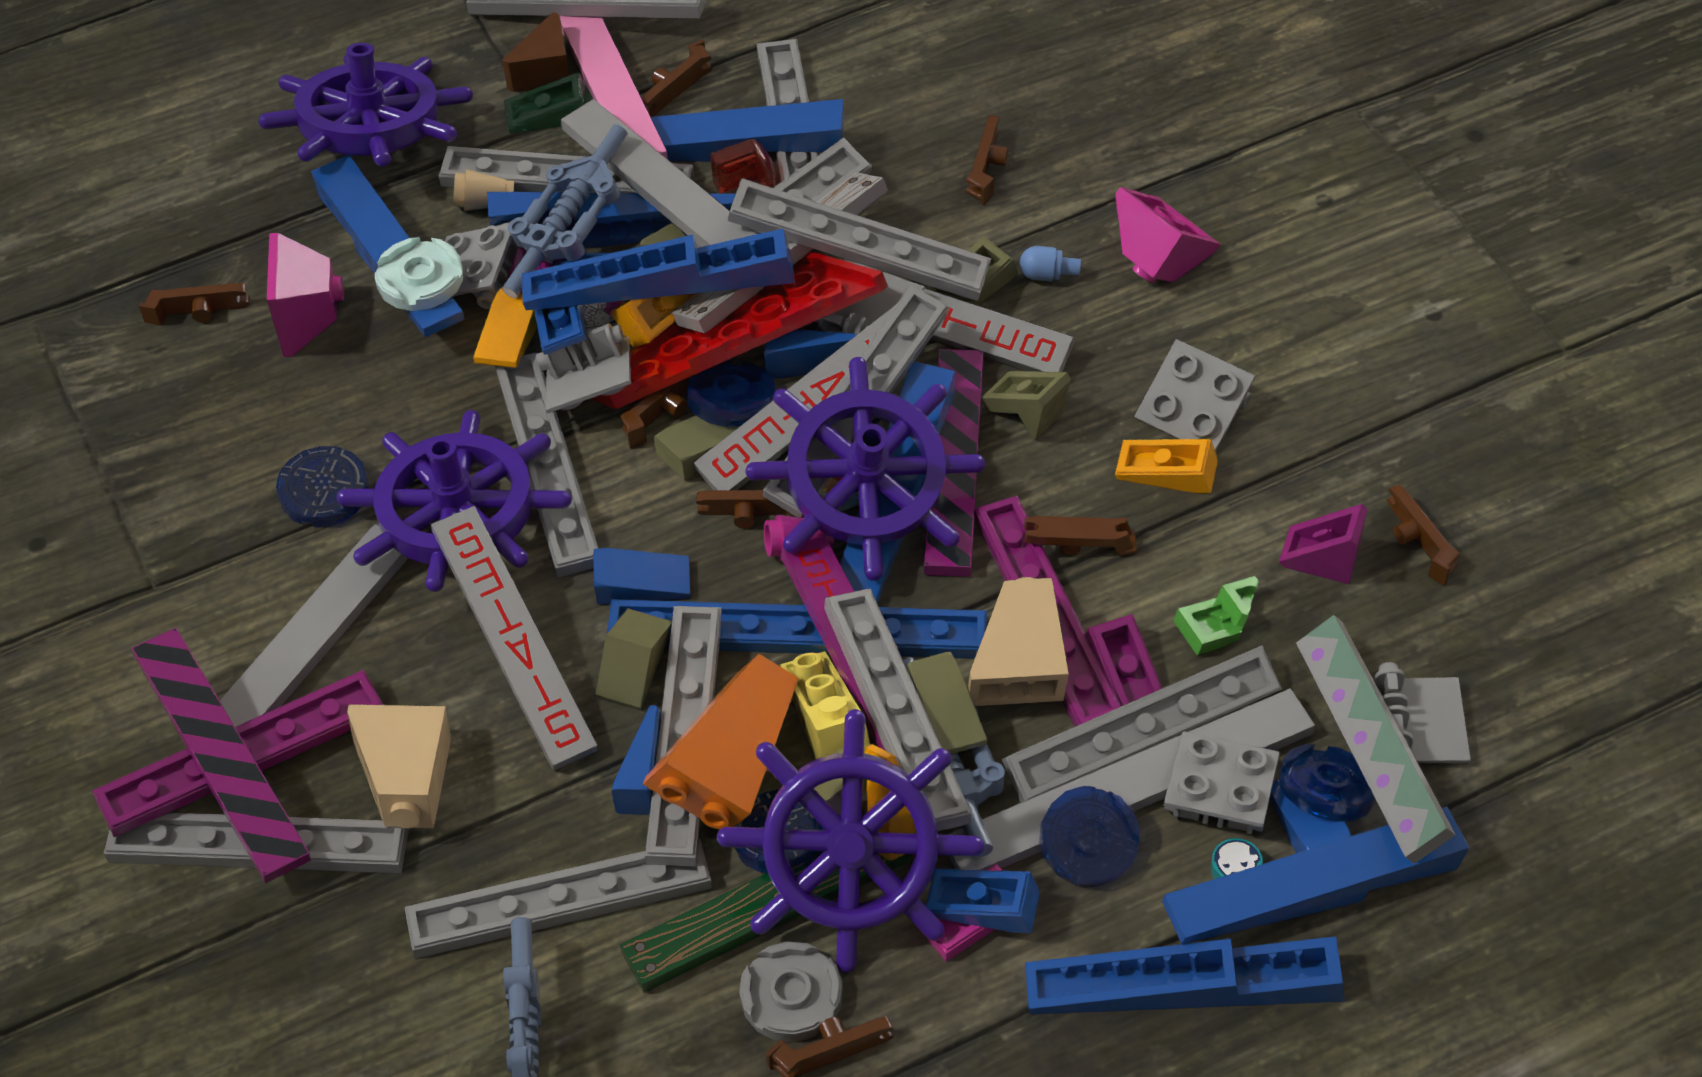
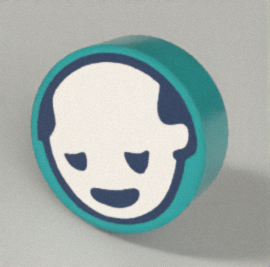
M1240 838L1227 839L1218 844L1213 851L1211 860L1212 876L1216 879L1263 864L1262 855L1259 849L1247 840Z

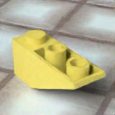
M825 651L801 654L793 661L780 664V667L799 678L792 699L815 759L834 754L844 746L845 715L852 709H860ZM865 723L864 754H866V749H865V747H867V746L870 745V743H869V738H868V733H867V728H866V723Z

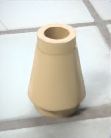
M466 169V173L455 172L453 206L464 207V211L488 208L487 192H514V181Z

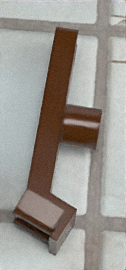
M704 40L688 45L689 58L672 72L663 67L655 70L652 82L656 85L641 98L643 104L646 105L645 108L650 117L660 112L703 75L712 71V67L708 63L711 60V56L705 49Z
M992 115L988 117L973 169L965 180L970 184L965 192L981 200V205L983 206L993 197L994 178L987 175L989 165L1006 166L1009 152L1008 147L996 146L1000 117Z
M228 283L168 290H151L145 303H140L138 306L145 323L161 326L167 315L192 313V318L197 322H208L212 318V311L249 306L250 296L246 294L245 283Z
M692 375L647 395L635 407L620 416L624 423L622 429L628 438L630 449L647 443L645 428L665 411L675 418L680 417L685 412L688 402L682 397L700 381L701 377L699 375Z
M1401 484L1390 487L1389 492L1392 496L1386 499L1387 503L1402 522L1393 528L1396 540L1401 545L1416 540L1432 560L1428 576L1445 586L1448 576L1458 566L1455 561L1460 556V553L1450 546Z
M763 490L699 491L696 496L698 514L734 515L735 526L743 529L754 525L755 515H786L796 517L763 497Z
M1032 516L1026 517L1024 520L1023 528L1027 530L1024 539L1026 543L1060 545L1061 551L1067 555L1078 554L1081 546L1115 547L1118 556L1137 552L1135 530L1130 529L1125 517Z
M888 1016L845 1030L840 1017H831L819 1025L823 1036L822 1040L796 1050H792L783 1040L776 1043L766 1052L767 1067L770 1070L774 1067L783 1077H798L801 1074L892 1039L891 1030L893 1027Z

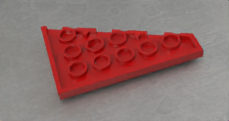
M811 251L793 265L795 283L764 287L707 333L684 328L674 322L649 343L631 351V384L615 394H601L591 399L614 409L623 407L883 291L888 287L884 274L879 270Z

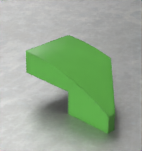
M1256 576L1222 585L1217 598L1177 610L1173 622L1197 656L1224 647L1239 639L1248 618L1251 602L1259 582Z

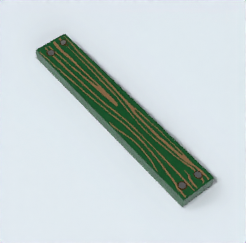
M811 851L790 861L789 863L796 876L801 874L825 851ZM876 853L891 870L913 860V854H905L894 860H888ZM839 867L812 892L828 900L837 898L839 894ZM861 867L859 887L872 881ZM767 872L621 943V953L644 993L762 935L753 932L750 926L751 919L779 893ZM792 909L770 930L801 916V914Z

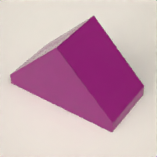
M1359 504L1290 526L1279 563L1284 568L1349 584L1360 550L1368 509L1363 504Z

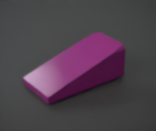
M1133 614L1088 628L1086 636L1121 706L1163 689Z

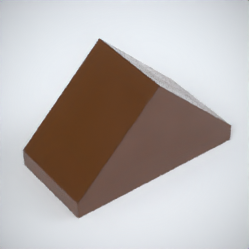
M551 13L502 59L508 90L519 92L570 84L559 14Z

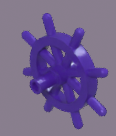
M355 43L346 49L347 54L344 56L345 65L320 72L308 80L291 75L281 76L278 82L279 87L284 91L296 94L294 98L295 109L263 113L258 119L260 127L265 130L298 126L300 133L308 140L297 151L298 157L302 161L308 162L326 150L351 156L373 155L374 162L380 167H385L391 161L390 152L413 145L426 135L446 142L455 140L457 137L456 129L451 125L437 121L438 107L468 103L473 98V92L466 86L436 90L433 82L425 75L433 66L431 59L428 57H421L408 67L394 63L374 62V47L368 43Z
M854 357L849 363L851 391L833 395L821 401L812 409L786 389H778L774 393L773 400L775 404L799 423L791 438L787 461L751 462L746 466L745 474L753 481L788 480L791 495L804 518L784 538L783 548L788 553L798 552L820 530L840 541L862 545L865 576L870 581H877L883 575L881 544L897 540L909 534L920 525L947 547H954L959 543V533L933 512V509L940 497L945 474L978 473L985 468L986 462L979 454L945 455L940 436L927 418L946 398L947 390L942 384L932 385L913 405L896 395L883 391L869 390L867 362L862 357ZM853 417L855 441L853 443L849 442L830 425ZM871 417L888 421L894 425L886 433L881 426L872 424ZM908 436L915 442L922 455L889 457ZM817 438L841 459L807 460V454L813 441ZM925 475V480L921 490L915 497L891 476ZM843 477L823 499L816 492L810 481L813 478ZM877 490L882 492L901 510L888 516L879 517ZM855 492L859 493L860 518L838 511Z
M468 410L464 413L459 433L434 436L412 446H409L396 433L389 432L385 434L382 444L395 458L391 460L380 474L375 489H341L336 497L337 502L343 507H374L382 534L354 552L353 559L355 563L360 566H366L394 548L409 559L429 564L425 584L428 590L438 592L444 587L449 564L434 534L422 532L421 530L437 520L440 521L475 506L497 551L514 567H524L528 562V555L513 539L527 523L531 510L565 509L572 502L571 495L564 490H532L526 463L549 449L551 445L550 437L540 433L513 449L499 439L478 434L481 418L475 410ZM471 464L486 466V468L471 477L469 475ZM504 477L511 483L510 490H485ZM419 479L429 489H407V487ZM397 507L421 508L404 520H401L396 513ZM478 508L501 509L489 519Z
M852 709L845 715L843 753L821 757L806 764L799 770L772 743L763 742L759 744L756 748L757 758L782 784L770 805L764 828L723 827L717 834V841L723 847L763 849L768 874L779 894L751 919L750 926L753 932L765 934L788 912L794 909L815 923L837 929L836 965L844 973L852 972L857 964L858 930L882 925L903 912L928 939L933 941L940 940L945 933L944 925L919 899L932 877L937 855L978 856L984 850V842L978 836L938 834L932 806L923 791L930 782L950 765L952 760L950 752L944 748L936 749L910 774L885 759L864 754L865 716L857 709ZM843 778L841 813L838 814L816 791L815 787L827 781ZM863 779L876 782L890 790L865 815L862 813ZM799 802L825 830L785 829L792 810ZM906 806L914 821L917 834L877 831ZM786 850L825 851L798 876L792 870L786 855ZM876 853L915 854L908 873L901 880ZM839 867L838 902L825 899L812 892ZM860 867L886 893L885 895L868 902L859 903Z

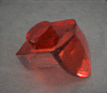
M749 139L710 154L713 184L720 194L739 187L742 179L752 182L759 180L762 185L770 188L775 186L776 175L773 161L764 146L755 139Z

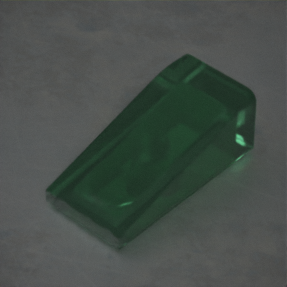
M576 73L504 100L508 131L516 133L562 126V118L592 100L590 91L581 75Z

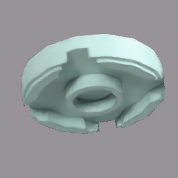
M420 237L408 238L392 245L380 256L377 262L378 268L375 272L377 290L384 301L395 308L409 311L431 309L445 303L457 293L463 281V267L460 256L455 248L445 241L431 238L432 242H421Z

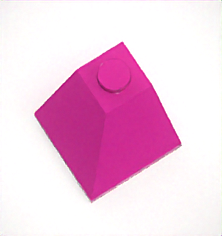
M1119 187L1115 194L1122 254L1135 263L1132 268L1133 271L1149 282L1154 283L1156 279L1175 282L1216 252L1221 245L1159 197Z
M271 233L269 234L267 303L283 356L291 357L337 320V302L344 301V284L341 275H334L330 258L282 234Z

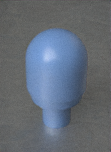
M1032 246L1026 249L1020 258V269L1031 280L1053 282V280L1059 281L1060 274L1079 276L1081 259L1062 257V250H1056L1055 247Z

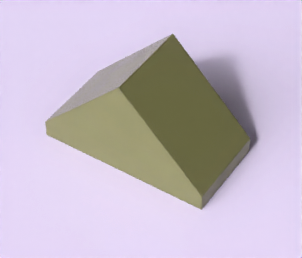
M629 608L625 611L605 638L596 689L597 698L642 711L670 636L672 621Z

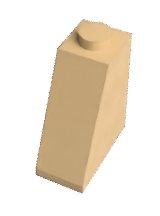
M1023 577L1017 580L1004 581L970 671L968 692L974 706L1064 701L1069 673L1052 578L1035 579Z
M349 705L347 713L354 745L384 827L406 829L413 827L434 828L451 743L446 706Z

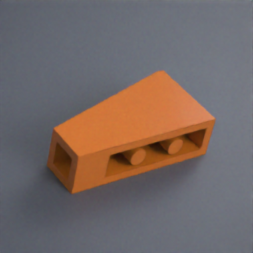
M761 654L756 655L735 674L647 774L643 785L658 793L665 801L676 804L697 816L709 827L719 830L723 827H735L751 814L767 769L757 758L756 748L763 742H769L775 746L799 678Z

